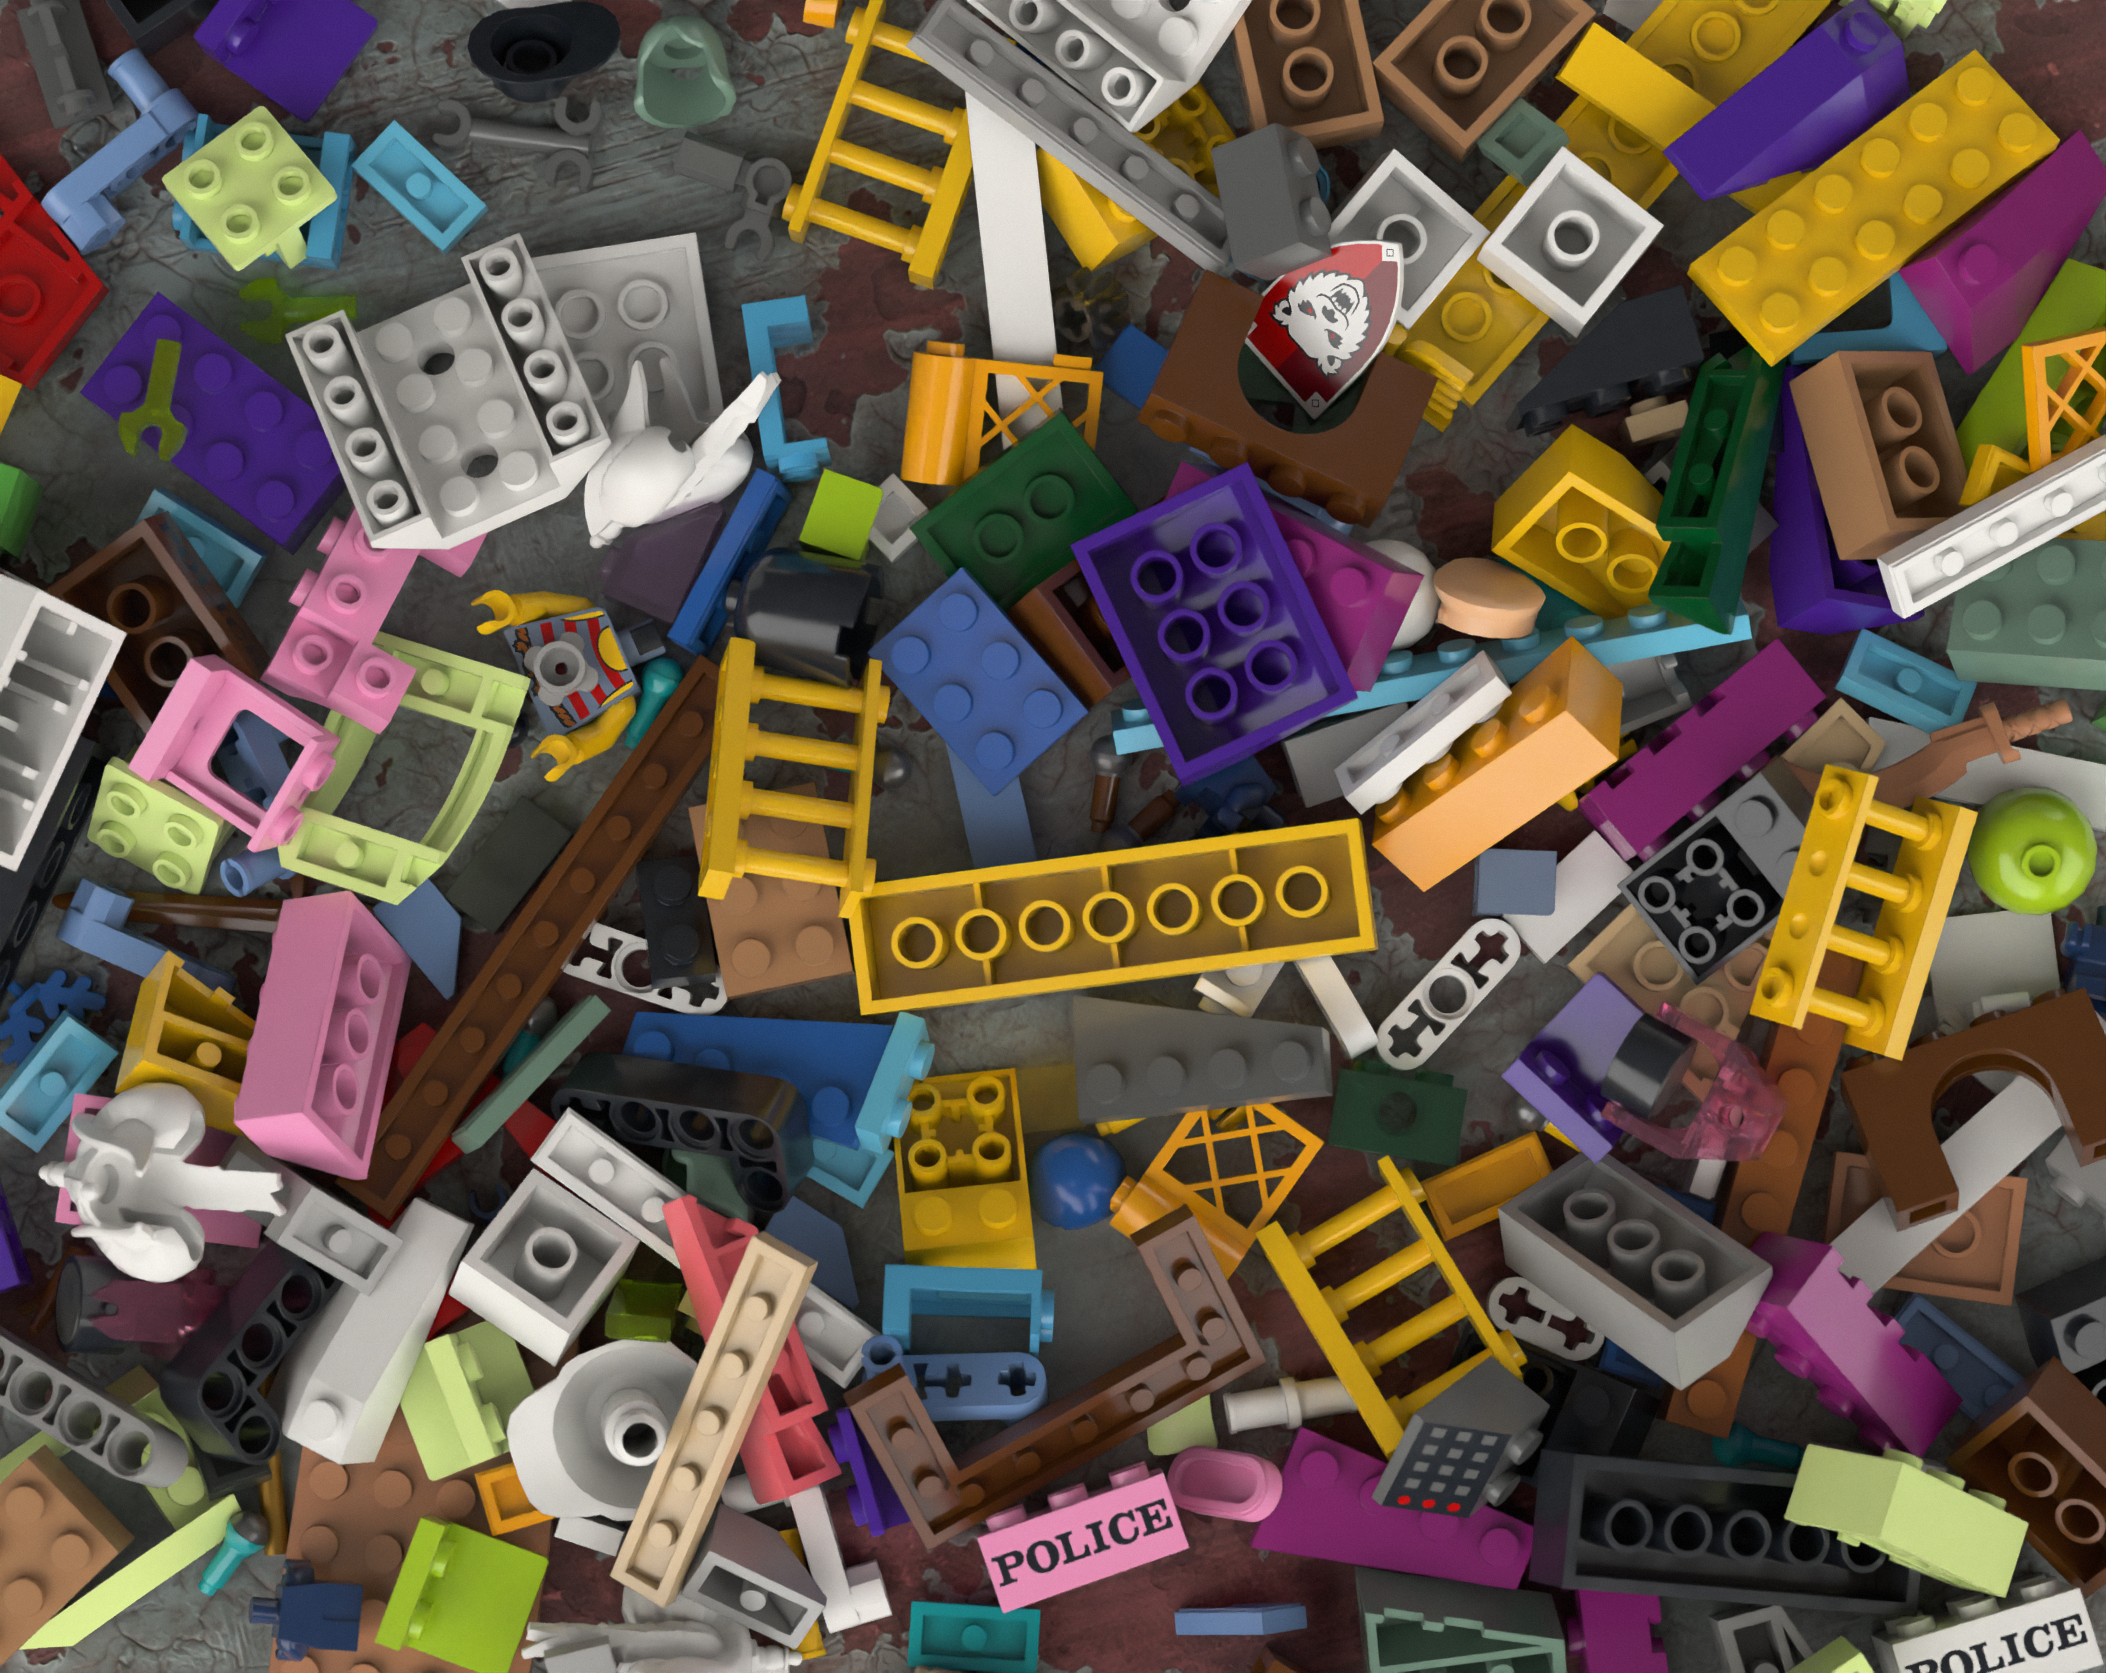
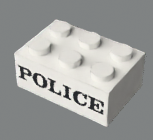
M2044 1572L2012 1580L2009 1586L2010 1593H2007L2006 1598L1999 1596L1985 1597L1984 1593L1981 1592L1968 1593L1946 1601L1948 1612L1935 1616H1923L1922 1610H1917V1617L1896 1615L1884 1620L1886 1631L1871 1635L1882 1673H2076L2104 1663L2080 1588L2058 1581L2057 1577L2046 1578Z

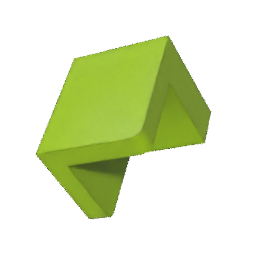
M824 468L799 538L801 549L864 562L870 546L868 538L883 498L882 489Z

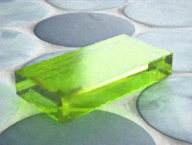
M620 1279L606 1312L605 1336H608L609 1339L667 1343L671 1339L679 1314L677 1309L682 1300L683 1284Z

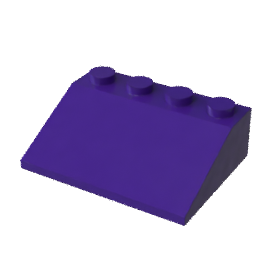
M1248 462L1070 545L1183 787L1244 760L1358 699V695Z

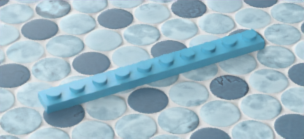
M1739 597L1733 632L1731 635H1725L1655 604H1645L1630 609L1627 613L1628 616L1602 620L1600 616L1595 615L1580 616L1566 621L1564 628L1539 632L1537 628H1534L1532 634L1521 638H1501L1500 640L1478 644L1472 639H1455L1440 644L1437 648L1438 651L1413 656L1410 651L1406 650L1390 651L1371 692L1356 691L1358 699L1324 717L1423 699L1482 650L1499 666L1506 682L1513 683L1524 678L1571 635L1598 661L1606 666L1752 639L1749 615ZM1141 697L1125 702L1122 705V709L1110 711L1117 755L1164 747Z

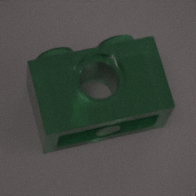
M1353 1059L1351 1070L1340 1068L1336 1071L1324 1146L1381 1156L1389 1155V1157L1447 1167L1456 1165L1468 1090L1453 1087L1454 1075L1416 1069L1415 1081L1389 1076L1390 1064L1362 1059ZM1388 1094H1402L1413 1105V1120L1403 1130L1388 1128L1380 1118L1379 1107L1384 1097Z

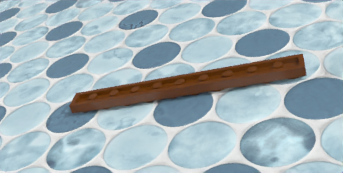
M701 654L699 655L379 1116L367 1178L352 1180L338 1176L334 1181L339 1188L387 1220H392L711 758L720 670L718 665Z

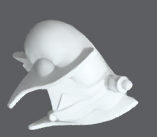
M667 356L662 357L659 364L663 377L664 396L656 417L650 424L647 407L648 391L642 362L635 361L632 366L626 399L619 411L614 410L610 412L608 416L609 422L604 425L612 444L588 471L585 483L584 507L588 529L591 534L590 545L596 549L601 548L603 544L610 545L613 539L621 534L623 527L635 528L643 524L654 525L655 523L686 517L719 503L731 494L744 481L750 472L754 450L744 430L749 423H755L772 393L782 381L777 372L770 373L768 376L764 371L759 373L754 381L719 417L713 416L697 420L686 387L678 371Z
M142 1083L118 1094L96 1116L89 1113L76 1114L71 1122V1127L81 1141L75 1160L72 1162L51 1161L48 1165H44L39 1169V1176L42 1180H45L51 1186L67 1188L71 1201L76 1204L83 1224L72 1229L71 1234L73 1237H92L106 1257L119 1270L132 1277L156 1283L170 1282L181 1278L194 1270L202 1260L205 1248L204 1230L193 1214L183 1207L188 1206L196 1210H228L231 1212L256 1210L271 1212L278 1216L284 1215L287 1212V1209L270 1194L283 1187L280 1181V1173L225 1171L220 1166L211 1168L186 1164L183 1161L196 1149L204 1137L205 1112L203 1105L183 1086L172 1083Z
M624 1585L622 1615L626 1623L607 1625L601 1622L598 1625L566 1622L555 1624L529 1622L526 1639L536 1643L523 1648L521 1654L524 1659L544 1657V1650L608 1635L615 1662L620 1663L617 1667L618 1673H757L759 1669L777 1671L781 1668L784 1671H788L789 1665L798 1666L803 1659L800 1652H789L788 1646H784V1648L777 1645L758 1646L757 1641L751 1639L750 1628L681 1596L682 1586L675 1602L662 1608Z

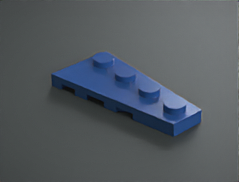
M636 1012L621 1055L784 1079L794 1085L803 1095L812 1137L858 1151L860 1143L855 1130V1124L894 1025Z

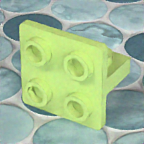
M264 106L255 108L162 178L166 189L236 271L244 269L264 254L268 257L273 252H276L291 270L307 258L305 256L307 245L299 227L337 199L333 186Z
M135 744L124 760L112 757L106 764L87 837L109 855L123 858L156 876L166 886L178 888L189 895H200L205 888L212 861L237 827L165 778L148 782L127 768L140 747Z
M487 1320L459 1332L446 1334L424 1343L399 1402L427 1476L432 1481L439 1480L509 1452L506 1434L509 1415L522 1399L535 1391L517 1341Z

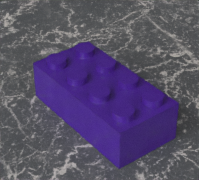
M160 292L156 293L79 392L103 413L292 556L347 487L316 410Z

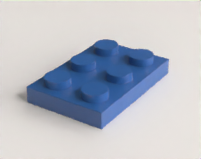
M961 567L867 652L872 659L882 660V670L993 796L998 795L1091 712L1090 708L966 567Z

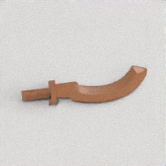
M2061 698L2054 703L2049 702L2036 707V709L2032 708L2020 712L2018 715L2014 714L2005 717L2002 720L1994 702L1977 707L1980 715L1979 718L1934 731L1930 734L1931 743L1921 750L1886 768L1867 773L1879 777L1872 799L1906 809L1913 806L1916 796L1930 798L1957 782L1967 773L1966 764L1968 762L1994 753H1998L2003 764L2020 760L2019 750H2014L2010 742L2073 721L2066 699ZM1774 756L1770 761H1768L1764 766H1762L1758 771H1756L1750 777V779L1753 778L1765 767H1767L1779 756ZM1782 758L1815 799L1822 774L1799 767Z

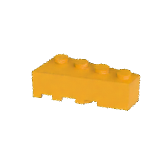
M1572 635L1510 689L1512 694L1503 701L1501 708L1493 717L1485 722L1472 725L1453 741L1451 748L1442 758L1430 764L1425 763L1402 784L1399 791L1392 798L1384 803L1377 804L1372 845L1423 892L1618 760L1623 683Z

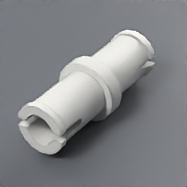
M1337 1375L1296 1383L1293 1377L1279 1379L1278 1386L1232 1394L1228 1392L1223 1395L1225 1416L1230 1434L1286 1423L1288 1429L1302 1426V1420L1348 1412L1351 1414L1358 1411Z

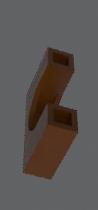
M1206 269L1188 303L1136 421L1149 426L1157 436L1174 443L1183 442L1209 454L1215 463L1224 468L1233 469L1248 462L1254 476L1266 481L1279 494L1303 498L1326 509L1327 513L1339 522L1350 525L1358 524L1369 529L1388 500L1438 378L1380 351L1361 383L1346 421L1331 430L1317 434H1298L1280 429L1264 420L1250 406L1242 392L1238 379L1239 354L1264 296Z
M2085 987L2067 993L2066 989L2063 988L2050 990L2034 998L2030 1003V1007L2008 1015L2004 1010L1985 1013L1974 1019L1969 1025L1970 1028L1948 1036L1941 1031L1923 1035L1909 1045V1050L1904 1052L1902 1061L1891 1057L1885 1058L1884 1055L1877 1053L1861 1057L1849 1065V1071L1840 1074V1095L1897 1232L1958 1211L1959 1189L1935 1134L1931 1116L1942 1094L1955 1082L1968 1075L1983 1071H2005L2030 1080L2052 1102L2079 1166L2083 1167L2106 1159V1035Z

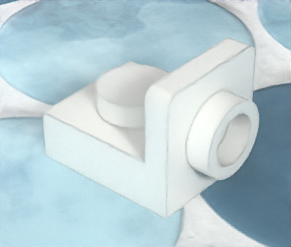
M1285 962L1203 973L1192 990L1203 997L1197 1007L1204 1012L1251 1018Z

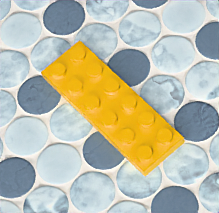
M1975 49L1692 262L1687 275L1772 367L2056 150L2060 139Z

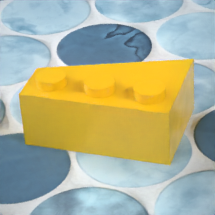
M168 950L141 983L115 1093L120 1094L142 1083H172L183 1086L203 1105L205 1125L235 1136L240 1135L252 1141L233 1120L235 1116L234 1104L241 1090L248 1059L247 1046L253 1036L256 1021L232 1005L235 997L220 986L213 991L181 967L185 961Z

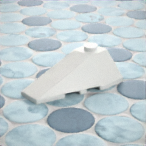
M415 1198L388 1229L404 1240V1243L370 1296L343 1282L285 1354L266 1402L280 1419L282 1424L281 1431L286 1437L339 1465L375 1462L474 1224L422 1198Z

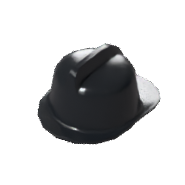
M567 1L537 7L497 11L481 19L473 28L467 48L471 62L483 75L493 79L496 89L501 90L505 96L518 102L533 104L553 99L561 94L573 78L591 73L608 62L618 48L621 31L616 17L604 6L589 1Z

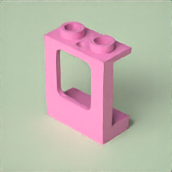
M213 654L190 658L127 768L148 782L165 778L251 836L252 838L246 848L255 853L278 847V845L284 846L296 834L304 819V814L299 809L310 790L317 791L331 775L336 764V759L331 755L341 738ZM243 710L251 711L304 747L268 810L220 779L211 769L212 758L237 715Z

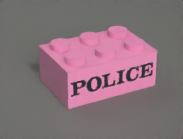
M1140 1461L1109 1472L1111 1485L1087 1493L1084 1482L1077 1483L1047 1494L1050 1504L1048 1507L1026 1514L1023 1503L1002 1509L986 1519L988 1528L978 1531L977 1539L1002 1612L1006 1613L1188 1549L1189 1545L1161 1468L1148 1471L1145 1461Z

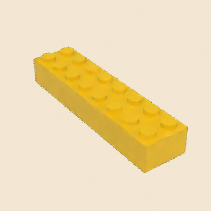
M1358 818L874 883L870 897L861 896L851 919H849L861 1015L878 1016L900 1013V1011H916L1379 950L1362 822Z

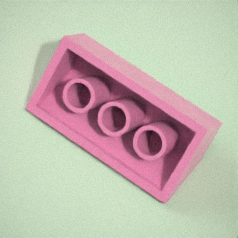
M350 890L283 900L278 926L272 936V952L266 979L260 989V1006L255 1028L247 1046L248 1059L241 1090L234 1104L235 1116L233 1122L266 1155L348 1179L362 1180L366 1179L412 958Z

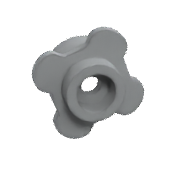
M563 633L559 641L551 642L544 647L533 646L525 654V667L535 673L540 685L538 697L548 706L560 705L565 696L576 691L590 692L598 684V672L595 668L588 665L583 654L585 642L577 633ZM560 663H564L568 667L564 675H558L555 671L556 666Z

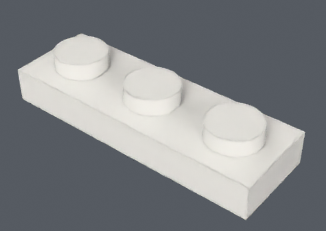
M1484 650L1334 770L1345 798L1361 815L1374 804H1381L1392 798L1401 788L1403 781L1425 763L1430 764L1442 758L1449 751L1457 737L1475 723H1482L1493 717L1501 708L1503 701L1512 694L1499 666Z

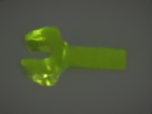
M274 277L259 278L238 292V296L243 302L258 303L266 301L272 304L273 311L267 320L261 322L255 320L242 322L239 325L244 334L263 344H280L284 331L293 322L317 321L343 309L349 320L358 319L359 315L356 294L290 297L281 290L280 284Z
M157 339L145 403L136 411L123 412L120 415L119 435L125 451L132 457L137 456L141 445L142 432L149 426L161 428L162 438L159 442L158 456L165 463L170 462L185 444L188 429L181 422L176 421L170 410L182 348L181 343Z

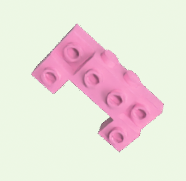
M354 504L345 521L334 516L316 550L326 556L317 573L306 568L294 588L288 602L298 606V609L260 680L286 695L302 698L332 709L380 735L390 723L417 669L372 645V642L417 556L420 555L461 578L471 566L487 533L448 550L373 548Z

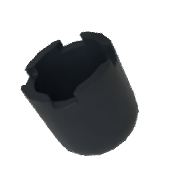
M775 547L761 552L747 568L744 578L735 576L732 579L726 597L725 611L727 614L734 615V633L736 638L748 639L756 643L755 662L850 689L852 687V678L861 679L870 658L867 652L874 645L878 626L867 624L866 622L871 597L883 600L884 571L881 565L793 547Z

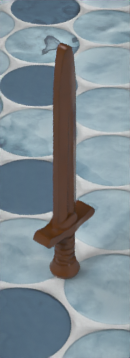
M297 874L290 878L292 899L307 897V878L302 874ZM123 891L135 898L126 922L273 934L278 926L283 900ZM75 892L54 896L52 904L58 909L67 911ZM364 904L369 912L378 920L372 909L373 907L369 904Z

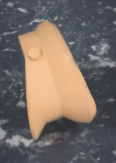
M1472 557L1454 559L1439 568L1433 575L1435 591L1441 599L1438 617L1434 620L1435 623H1442L1454 630L1470 635L1502 639L1521 638L1530 635L1534 630L1538 612L1546 598L1543 590L1532 579L1511 567L1489 559Z

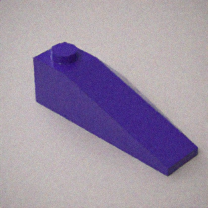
M1853 0L1670 144L1663 153L1703 201L1761 186L1772 178L1801 171L1804 174L1814 171L1911 98L1903 44L1867 0Z
M1796 365L1786 367L1781 390L1785 452L1777 453L1773 518L1780 526L1771 533L1769 560L1777 626L1831 635L1861 630L1862 628L1867 629L1918 620L1925 616L1924 609L1905 619L1893 612L1877 559L1839 560L1789 386L1791 380L1810 368Z

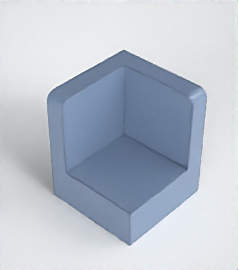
M1487 849L1474 858L1472 916L1499 917L1502 914L1552 915L1555 911L1557 851Z

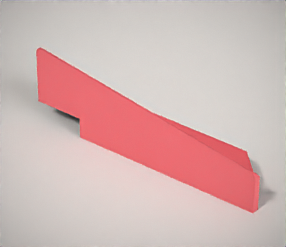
M689 1194L664 1204L662 1212L706 1346L751 1237L759 1232L757 1227L739 1218L727 1219L697 1204V1198ZM794 1321L739 1449L754 1498L760 1505L788 1498L842 1474L836 1459L811 1418L829 1409Z

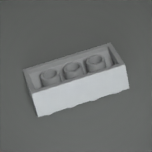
M1581 1152L1498 1208L1506 1265L1680 1391L1731 1355L1773 1276L1772 1266L1608 1153L1596 1165Z

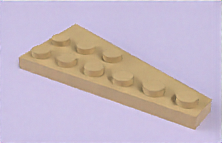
M1839 698L1780 757L1794 765L1823 774L1825 764L1867 774L1872 772L1886 742L1842 698ZM1629 903L1566 966L1584 985L1596 972H1604L1646 1012L1666 1022L1671 1013L1681 1017L1682 1021L1678 1029L1698 1039L1696 1051L1681 1083L1700 1103H1703L1751 1008L1757 983L1761 976L1776 926L1699 985H1696L1633 905Z

